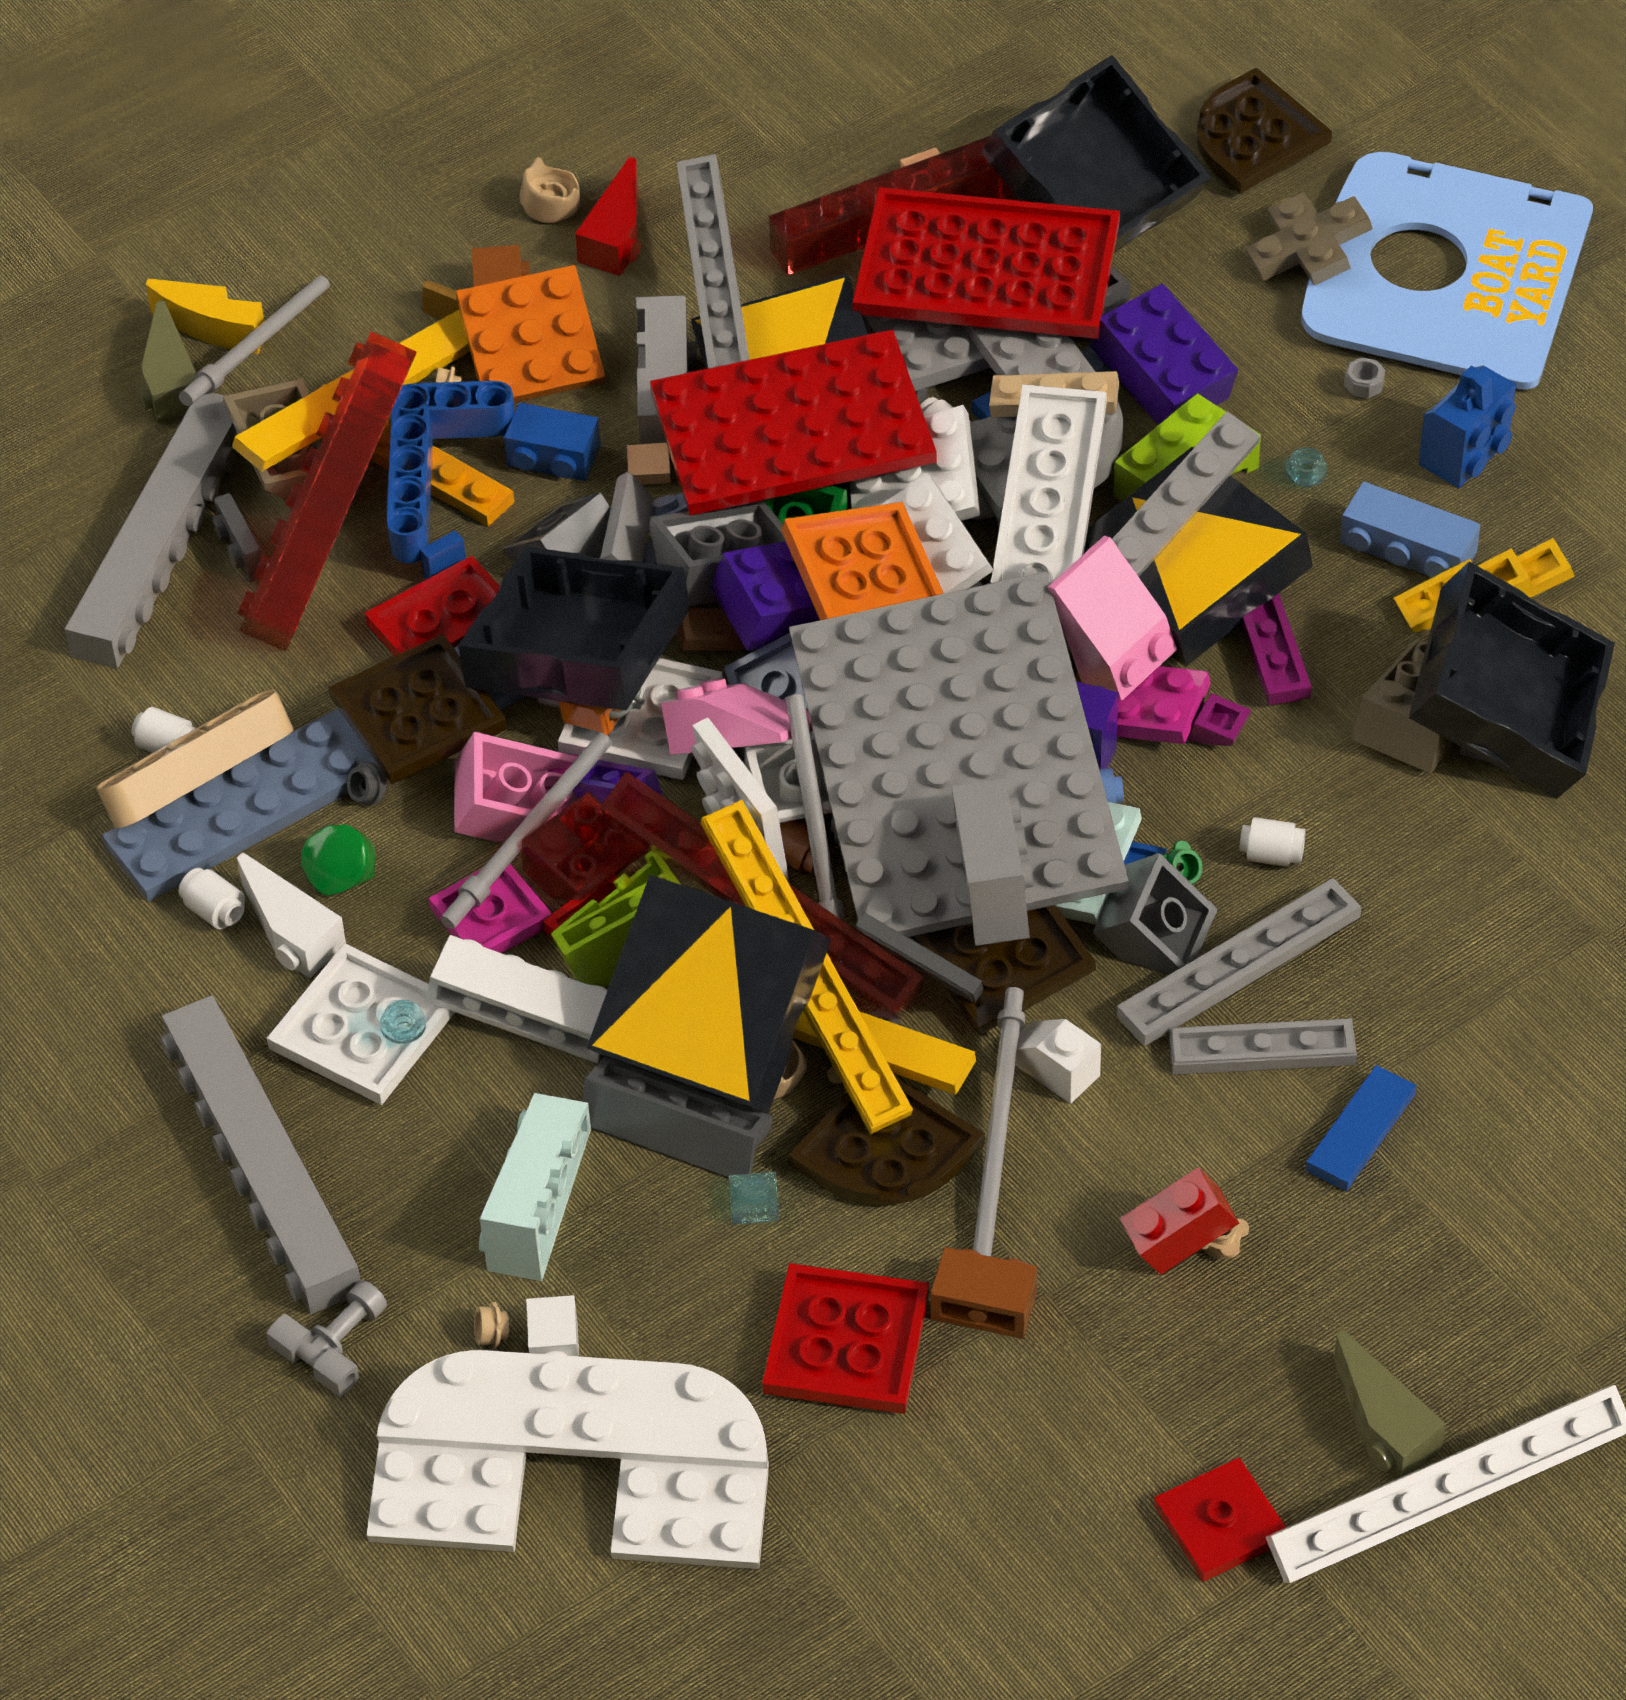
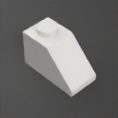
M1067 1019L1030 1021L1019 1032L1015 1065L1069 1104L1100 1076L1101 1043Z

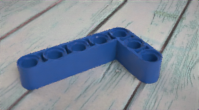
M502 381L413 383L403 385L393 393L387 528L391 553L397 561L408 564L421 560L420 549L429 545L433 439L497 437L505 435L515 413L513 392L508 384Z

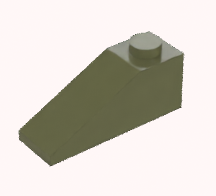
M165 300L156 302L141 365L144 385L138 386L139 396L144 409L152 408L158 424L185 416L190 406H186L180 401L179 393L194 381L196 374Z
M1344 1329L1336 1335L1334 1363L1370 1460L1378 1469L1384 1472L1388 1471L1396 1479L1416 1471L1442 1450L1446 1423Z

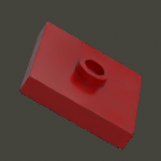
M1240 1457L1154 1497L1155 1509L1202 1582L1270 1551L1265 1537L1286 1528Z

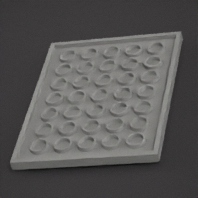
M1047 571L789 627L857 921L865 912L906 937L973 923L956 826L952 786L1002 778L1006 779L1008 795L1018 796L1021 822L1014 823V828L1023 827L1027 854L1020 855V860L1030 861L1033 887L1025 888L1027 911L1129 889V880L1053 594L1048 589L1050 582ZM862 939L863 946L873 945Z

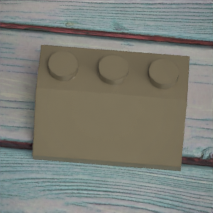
M298 379L223 396V403L237 433L240 434L309 395V392L303 380ZM329 433L263 472L254 466L264 490L302 509L343 500L345 466Z

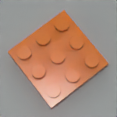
M575 265L456 291V299L478 381H502L512 388L514 403L605 382V372Z
M903 502L788 518L783 522L782 534L820 620L944 594Z

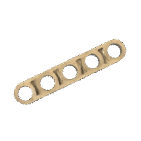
M274 689L267 690L243 701L101 782L96 787V790L114 827L123 828L147 817L293 732L294 728L277 691Z

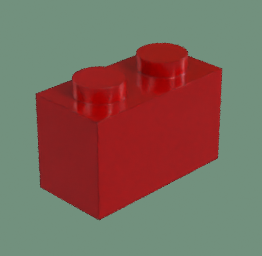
M1199 1167L1120 1218L1138 1254L1160 1275L1240 1224L1220 1187Z

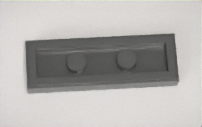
M863 912L858 920L856 928L859 937L969 1002L976 1003L984 989L981 980Z

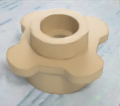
M1238 1219L1240 1224L1202 1249L1208 1255L1217 1259L1237 1256L1239 1254L1241 1238L1249 1233L1248 1223L1243 1219Z

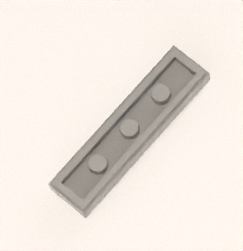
M1352 1018L1169 1028L1168 1038L1172 1075L1356 1065L1357 1061Z

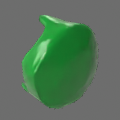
M331 824L315 831L305 841L301 851L300 862L309 883L320 894L330 896L353 889L372 879L375 875L376 850L371 840L358 829L350 825Z

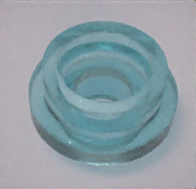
M1300 448L1294 451L1287 460L1285 474L1296 485L1303 487L1315 486L1326 478L1327 463L1319 451L1313 448Z
M394 1001L386 1007L381 1016V1032L387 1040L393 1043L407 1044L414 1042L425 1032V1014L412 1001ZM407 1023V1025L398 1026L400 1024Z

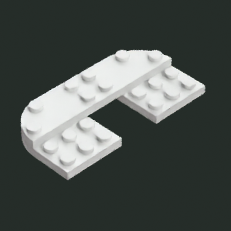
M488 1350L462 1351L437 1358L413 1372L396 1389L382 1413L376 1435L379 1445L366 1534L369 1542L515 1552L526 1453L621 1459L611 1545L612 1559L759 1569L769 1468L765 1435L760 1419L745 1395L727 1379L712 1371L694 1365L669 1362Z

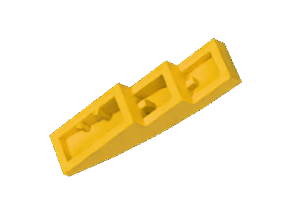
M1554 538L1519 556H1516L1511 548L1478 565V567L1520 589L1528 597H1533L1575 577L1572 567ZM1471 559L1394 597L1396 605L1413 633L1431 629L1441 587L1468 562L1472 563Z

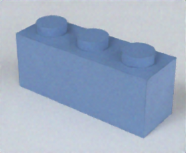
M1363 481L1342 515L1340 543L1356 551L1368 553L1387 560L1394 565L1403 566L1433 578L1468 559L1473 560L1478 549L1481 524Z

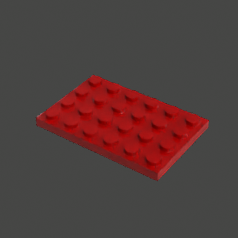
M879 187L853 297L852 309L853 311H860L861 315L1098 339L1120 224V211Z
M893 329L650 381L651 395L689 516L937 463V451Z

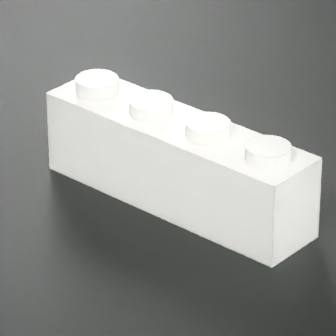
M452 935L449 936L430 976L427 1002L598 1063L601 1057L600 1054L587 1049V1045L607 989L576 981L556 970H546L529 964L518 956L504 955L483 947L474 940H463Z

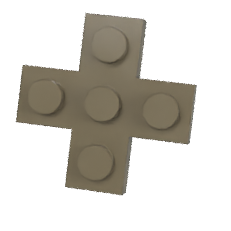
M1302 192L1268 208L1270 219L1278 232L1262 238L1258 242L1245 247L1250 262L1263 281L1300 264L1315 286L1351 269L1348 258L1340 245L1373 228L1369 216L1355 196L1337 202L1333 206L1317 213L1305 193Z

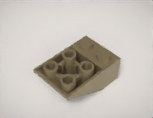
M1415 639L1361 697L1351 740L1431 773L1448 754L1454 743L1409 719L1427 642Z

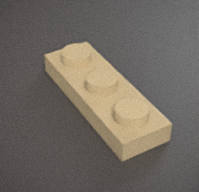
M1117 371L993 376L989 403L991 417H1017L1022 384L1103 391L1107 393L1105 414L1116 413L1119 390Z

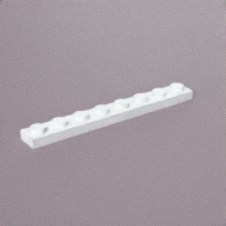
M1607 1386L1266 1536L1265 1538L1284 1583L1296 1581L1625 1435L1626 1409L1616 1386Z

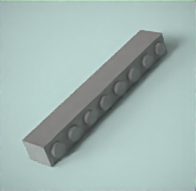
M205 393L189 407L64 629L71 657L118 669L125 654L132 652L136 642V634L143 622L149 621L153 612V604L159 593L166 590L170 580V573L176 562H180L184 558L187 542L193 531H198L201 527L204 511L209 502H213L214 498L217 497L220 482L225 473L230 472L234 467L237 451L232 448L234 437L238 433L223 403L224 395Z
M211 995L162 1015L166 1034L160 1036L163 1050L170 1062L175 1059L179 1062L181 1068L177 1069L178 1077L187 1095L195 1093L198 1101L194 1105L203 1127H213L216 1135L212 1136L214 1147L222 1162L230 1160L234 1168L230 1170V1175L240 1196L248 1194L252 1202L248 1205V1210L258 1231L265 1228L270 1238L266 1240L269 1253L276 1266L284 1263L288 1271L284 1278L294 1301L303 1299L310 1315L347 1300L346 1294L360 1281L358 1266L214 996Z

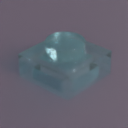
M776 1172L729 1175L732 1224L779 1221Z

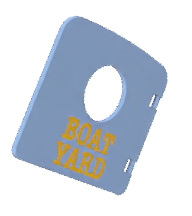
M1391 152L1369 153L1358 159L1336 203L1355 196L1369 216L1373 229L1340 245L1348 258L1351 269L1315 286L1309 278L1302 308L1301 323L1310 336L1327 344L1458 375L1464 373L1471 365L1474 367L1484 365L1514 382L1516 388L1532 389L1540 382L1591 221L1593 204L1589 199L1580 195L1531 187L1532 184L1436 162L1431 164L1417 161L1409 156ZM1409 169L1429 173L1430 177H1422L1407 172ZM1530 196L1552 202L1549 206L1528 201V198ZM1403 230H1424L1439 234L1453 242L1465 258L1466 269L1462 276L1449 286L1431 291H1416L1399 287L1383 278L1374 268L1370 254L1375 244L1389 234Z

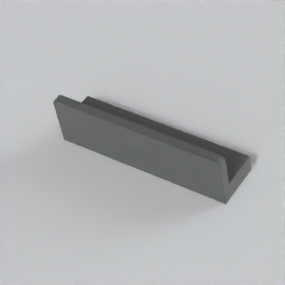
M606 1056L588 1074L584 1083L582 1102L588 1103L591 1128L744 1183L752 1176L755 1149L771 1130L773 1115Z

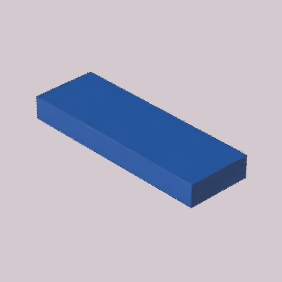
M1376 1065L1307 1160L1306 1171L1347 1192L1415 1096L1417 1085Z

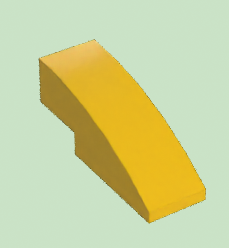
M147 279L146 289L151 313L154 314L156 302L165 300L177 330L206 343L232 349L264 322L261 302L228 299L226 287ZM261 346L253 353L259 354Z

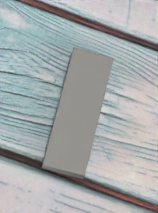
M630 472L617 478L600 559L639 562L643 560L649 522L653 510L652 503L655 499Z

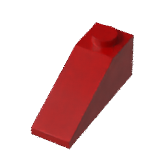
M629 156L576 231L575 240L578 263L621 276L628 264L635 262L641 242L638 240L639 186L636 158Z

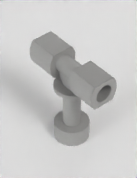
M360 1280L346 1294L349 1305L327 1328L315 1325L309 1331L290 1316L284 1314L271 1325L266 1333L268 1345L292 1363L299 1359L305 1361L313 1367L314 1379L339 1397L346 1394L359 1378L357 1365L341 1354L343 1348L340 1341L362 1318L374 1321L387 1307V1301L382 1293L365 1280Z

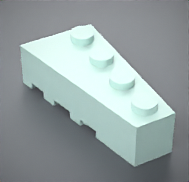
M534 1093L528 1109L521 1111L517 1134L507 1152L505 1162L480 1217L481 1234L479 1250L485 1252L487 1271L537 1281L543 1280L591 1131L587 1102Z

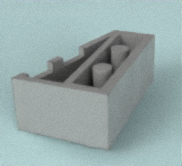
M686 295L636 297L639 330L637 332V405L640 444L666 443L651 395L650 381L694 372L690 371V366L697 365V341H689Z
M1005 778L952 786L956 826L968 889L969 907H971L975 945L1030 938L1025 888L1033 887L1030 861L1020 860V855L1027 854L1023 827L1014 828V823L1021 822L1018 796L1008 795Z

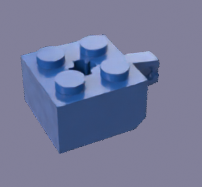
M1471 365L1461 374L1458 385L1424 414L1419 465L1457 488H1460L1471 477L1475 478L1480 475L1486 463L1496 453H1503L1511 442L1513 435L1510 431L1511 420L1516 410V404L1514 403L1516 384L1484 365L1479 367Z

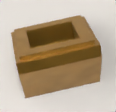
M430 280L424 281L422 312L438 319H443L459 310L456 299L457 290Z

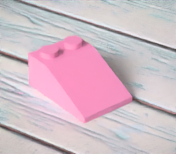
M1103 536L1048 586L1049 592L1053 594L1059 620L1082 683L1101 686L1107 690L1118 692V700L1122 701L1177 650L1166 615L1111 537Z
M725 678L700 682V686L676 690L677 698L661 703L670 755L692 752V746L696 744L692 725L707 717L731 748L780 743L792 739L786 701L744 683L726 685ZM805 709L809 732H812L809 713Z
M474 732L454 761V832L494 842L506 841L550 790L545 789V787H553L552 785L562 776L555 772L547 773L548 769L569 768L577 759V756ZM571 792L531 840L595 837L598 832L597 817L574 792Z

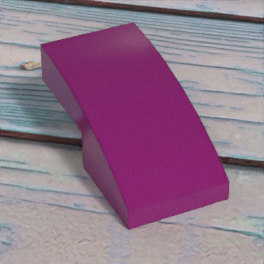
M1211 693L1207 701H1203L1187 740L1211 745L1233 746L1250 716L1251 710Z

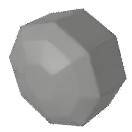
M1361 357L1348 363L1344 387L1352 396L1371 398L1382 392L1386 370L1377 360Z

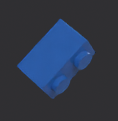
M519 402L504 436L507 466L556 475L562 478L586 481L601 447L598 417Z

